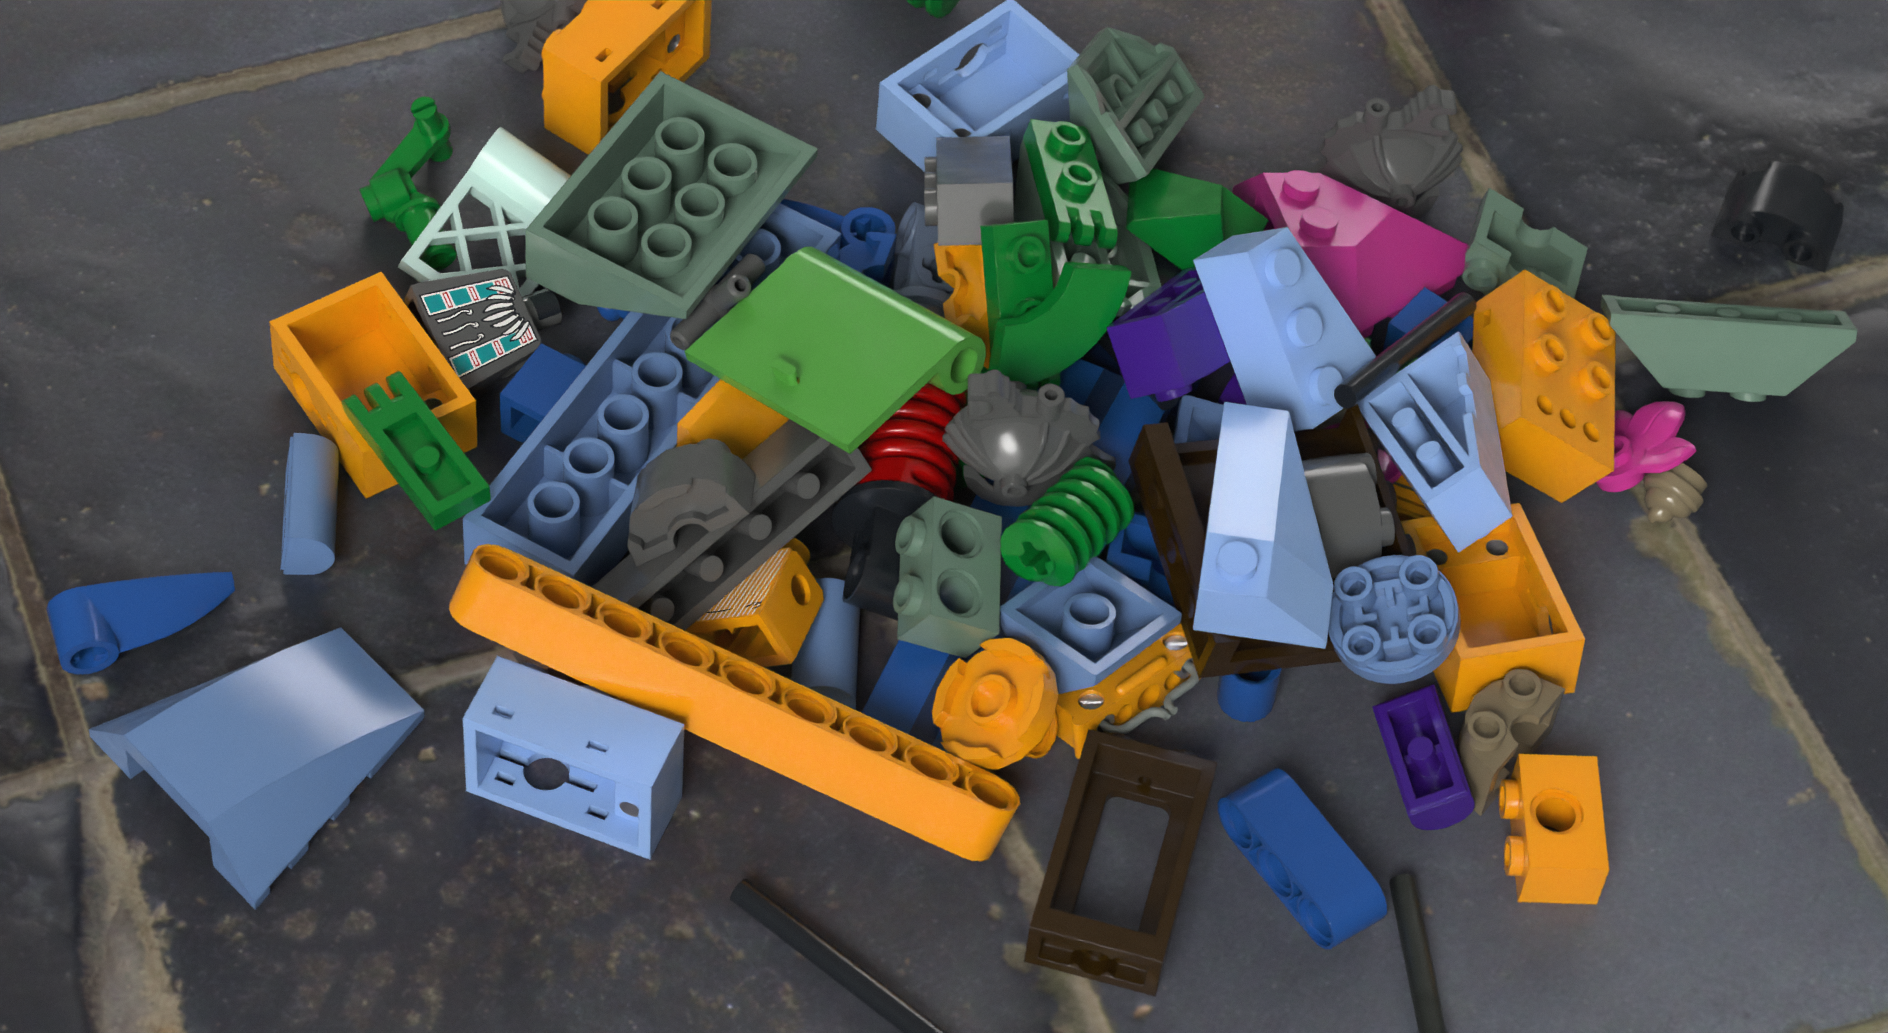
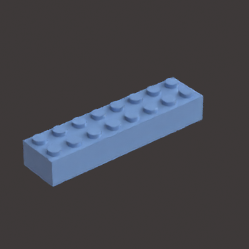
M779 204L715 284H718L750 253L759 256L765 264V272L751 285L752 291L774 272L787 257L803 247L812 246L827 253L830 247L837 244L840 250L841 233ZM638 312L628 313L489 485L491 501L464 516L463 539L464 562L466 565L477 546L484 544L498 545L589 587H592L617 566L629 550L630 514L636 481L640 471L665 450L677 447V423L720 380L718 377L688 361L685 350L677 348L672 343L670 332L683 319Z

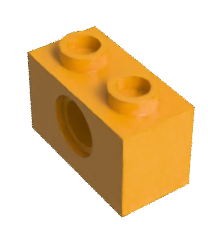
M1518 754L1511 779H1502L1499 788L1500 818L1510 819L1511 836L1506 837L1504 845V870L1506 876H1515L1517 902L1597 905L1609 872L1597 756ZM1543 826L1553 827L1559 832L1548 830Z

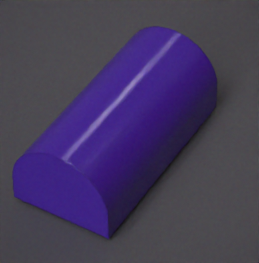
M1434 684L1372 706L1412 825L1421 830H1438L1455 825L1468 817L1474 810L1475 801Z

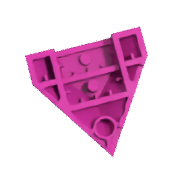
M1293 170L1288 173H1261L1233 186V194L1269 220L1263 231L1288 227L1363 338L1372 334L1376 323L1387 317L1393 319L1424 287L1439 296L1455 286L1457 277L1463 274L1468 244L1324 174L1310 173L1303 170Z

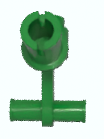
M425 96L416 99L411 105V112L415 118L412 130L369 180L370 184L359 189L373 222L385 218L386 221L394 223L400 231L406 233L411 246L441 208L435 198L417 192L411 178L429 158L435 162H443L449 159L453 153V147L449 141L451 135L449 121L444 114L438 112L434 99ZM452 244L434 245L427 248L420 260L436 271H440L450 266L455 261L457 254Z

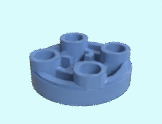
M1403 555L1382 556L1369 560L1359 566L1345 568L1337 575L1334 581L1328 633L1338 657L1355 674L1377 683L1398 684L1410 682L1435 670L1452 652L1460 632V609L1450 582L1438 570L1436 563L1430 558L1423 555L1411 557Z

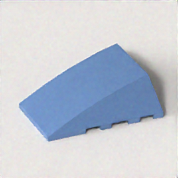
M338 628L88 730L92 740L130 779L145 770L209 836L213 866L256 910L270 894V885L286 867L292 869L309 850L308 842L329 818L334 821L350 803L349 795L365 777L372 778L425 718L424 709L342 628Z

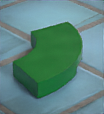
M1065 262L1057 285L1039 306L1020 317L996 321L988 371L999 370L1002 375L1009 377V381H1019L1028 385L1056 375L1071 366L1099 341L1107 331L1106 328L1111 325L1123 303L1132 271L1123 265Z

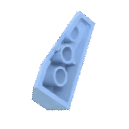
M1224 402L1193 630L1325 649L1331 611L1333 581L1289 411Z

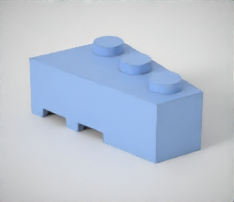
M1288 227L1233 235L1194 259L1193 262L1246 404L1289 411L1294 431L1314 429L1342 410L1343 407L1334 398L1335 388L1374 359L1376 355Z
M1458 331L1393 375L1357 404L1362 417L1370 429H1372L1388 456L1459 553L1511 518L1512 510L1491 382Z

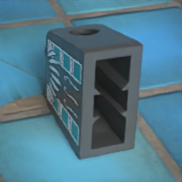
M505 269L419 282L410 286L403 300L474 399L514 377L542 343L538 331L559 324L562 320L560 305L552 290L546 288L521 297L511 273Z

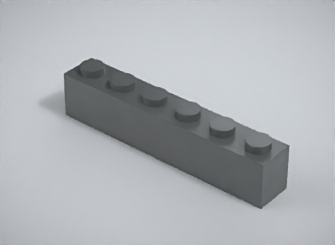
M789 419L742 459L755 473L749 515L711 533L705 527L698 524L683 525L677 530L676 549L637 567L630 554L595 583L592 588L685 631L871 472L872 469L858 448L849 454ZM516 651L513 653L518 663H532L544 669L549 675L579 686L587 685Z

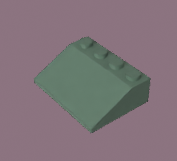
M660 71L525 229L526 278L577 304L687 319L814 162L818 155V148Z

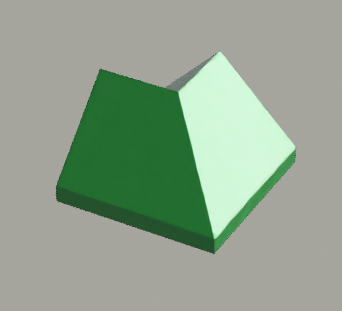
M1154 168L1143 178L1129 182L1125 228L1181 270L1194 268V259L1233 235L1263 231L1269 221L1220 184Z

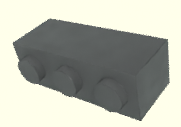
M1010 136L936 138V157H924L925 226H938V246L982 245L980 226L1014 222Z

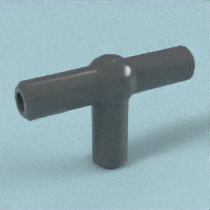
M747 254L718 284H715L689 317L683 319L670 332L672 343L677 348L686 350L718 319H721L738 302L747 297L751 292V285L765 272L763 260L755 254Z

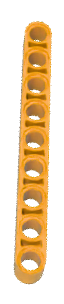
M492 544L477 546L471 554L449 603V611L452 617L470 631L628 704L684 724L685 730L962 858L971 861L988 860L995 851L1020 805V797L1016 790L999 776L510 549Z

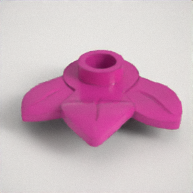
M1670 401L1654 402L1641 407L1634 415L1622 409L1616 410L1614 471L1598 480V487L1607 492L1625 491L1640 483L1645 473H1662L1690 458L1696 452L1695 445L1685 439L1675 437L1685 419L1686 410L1684 405Z

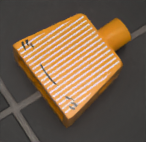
M792 538L685 631L762 667L792 664L824 601L823 590L806 566L810 560L808 548L798 539Z

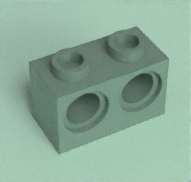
M933 497L901 522L895 540L896 551L900 554L899 583L893 598L894 610L898 613V640L967 658L981 647L980 643L993 639L999 634L1001 516Z

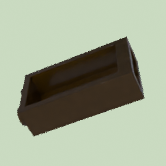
M1088 729L1030 923L1024 962L1156 997L1210 800L1218 762L1200 758L1198 755L1187 750H1168L1137 742L1125 734H1106ZM1114 797L1158 807L1165 810L1169 815V822L1138 931L1073 914L1104 806L1109 799Z

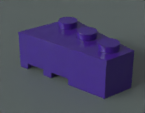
M1196 267L1182 270L1106 328L1130 399L1155 394L1156 400L1163 402L1181 397L1193 390V382L1231 362Z

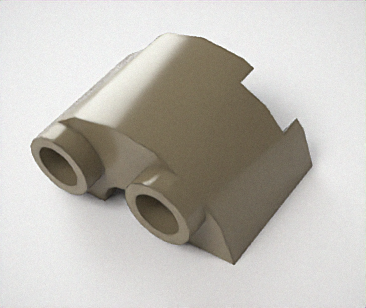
M1527 669L1509 671L1503 680L1492 682L1476 694L1463 720L1456 749L1475 801L1474 811L1480 816L1499 795L1501 780L1509 778L1510 772L1504 767L1512 757L1517 758L1518 754H1533L1551 733L1565 688L1539 678L1534 672Z

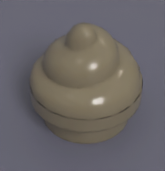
M1684 463L1662 473H1647L1643 484L1646 490L1644 500L1649 510L1648 520L1651 523L1655 521L1667 523L1673 517L1686 518L1691 513L1698 511L1704 503L1701 495L1707 487L1706 481Z

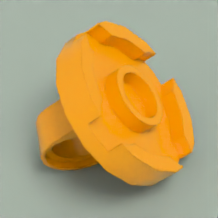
M1000 638L989 639L980 643L979 645L985 650L975 654L967 663L958 658L949 667L940 682L932 709L933 723L941 729V736L944 742L941 741L940 743L948 753L984 770L1001 769L1021 760L1023 757L1037 759L1049 752L1055 742L1058 731V717L1055 711L1058 689L1055 673L1044 657L1030 646L1015 639Z

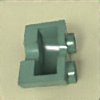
M1489 188L1480 201L1466 249L1465 267L1463 270V281L1469 288L1481 291L1484 295H1487L1525 269L1550 285L1556 286L1574 299L1588 248L1555 227L1548 230H1537L1529 227L1522 220L1524 208Z

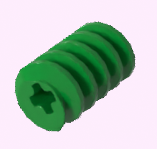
M1084 457L1077 461L1072 469L1065 472L1058 482L1051 485L1043 496L1036 499L1028 510L1021 513L1016 522L1005 528L1000 538V551L1004 562L1010 570L1025 580L1031 582L1041 581L1049 586L1062 587L1070 583L1075 578L1077 572L1085 569L1091 559L1103 551L1105 545L1113 542L1118 533L1131 524L1134 518V503L1127 489L1120 483L1110 467L1100 460Z

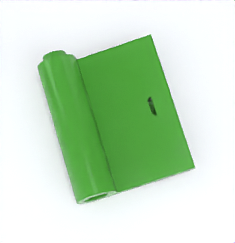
M809 246L803 247L787 257L747 297L734 306L684 352L688 361L851 454L928 382L952 395L960 394L967 390L968 375L980 374L986 358V345L982 338L819 249Z

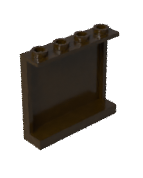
M1358 404L1352 408H1347L1338 428L1294 432L1301 460L1340 454L1369 453L1372 456L1376 467L1377 479L1375 489L1380 508L1387 507L1390 510L1395 527L1394 542L1391 546L1382 547V556L1403 555L1411 557L1416 555L1414 541L1409 534L1404 533L1397 513V496L1394 486L1390 481L1385 480L1379 464L1376 436L1372 429L1366 428ZM1168 422L1143 425L1128 463L1176 610L1182 613L1181 625L1198 677L1206 678L1342 662L1334 650L1329 633L1326 648L1322 649L1193 630L1219 439L1175 444ZM1332 578V581H1333V592H1334V581H1335L1336 578Z

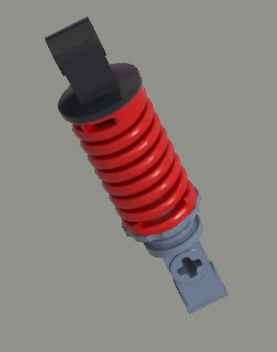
M913 202L906 210L897 230L896 255L890 289L945 318L943 303L951 296L954 288L938 276L933 245L938 242V226H925V206ZM928 382L858 447L872 471L834 503L832 512L834 531L845 544L852 548L850 564L844 580L843 602L898 621V613L894 610L893 606L894 593L899 583L900 554L897 553L895 547L897 531L901 522L906 517L914 513L931 498L938 497L954 502V487L957 483L956 469L960 458L943 442L942 437L946 433V425L960 410L967 406L968 389L960 394L952 395Z

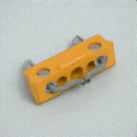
M1181 623L1097 685L1058 694L1055 709L1058 717L1057 736L1074 748L1076 758L1080 759L1088 729L1106 734H1126L1151 717H1160L1166 721L1170 716H1174L1177 713L1178 708L1174 706L1173 702L1193 688L1201 679L1198 677Z

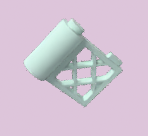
M499 127L483 147L465 176L402 258L398 268L419 282L505 269L511 273L521 297L533 293L539 284L528 278L519 288L517 277L526 276V263L514 265L508 237L525 235V229L571 175L514 135ZM468 193L490 208L494 226L463 229L458 207ZM504 218L512 224H505ZM450 220L452 231L440 232L447 221ZM497 238L503 266L472 270L466 242ZM455 243L461 271L439 273L420 260V258L429 246Z

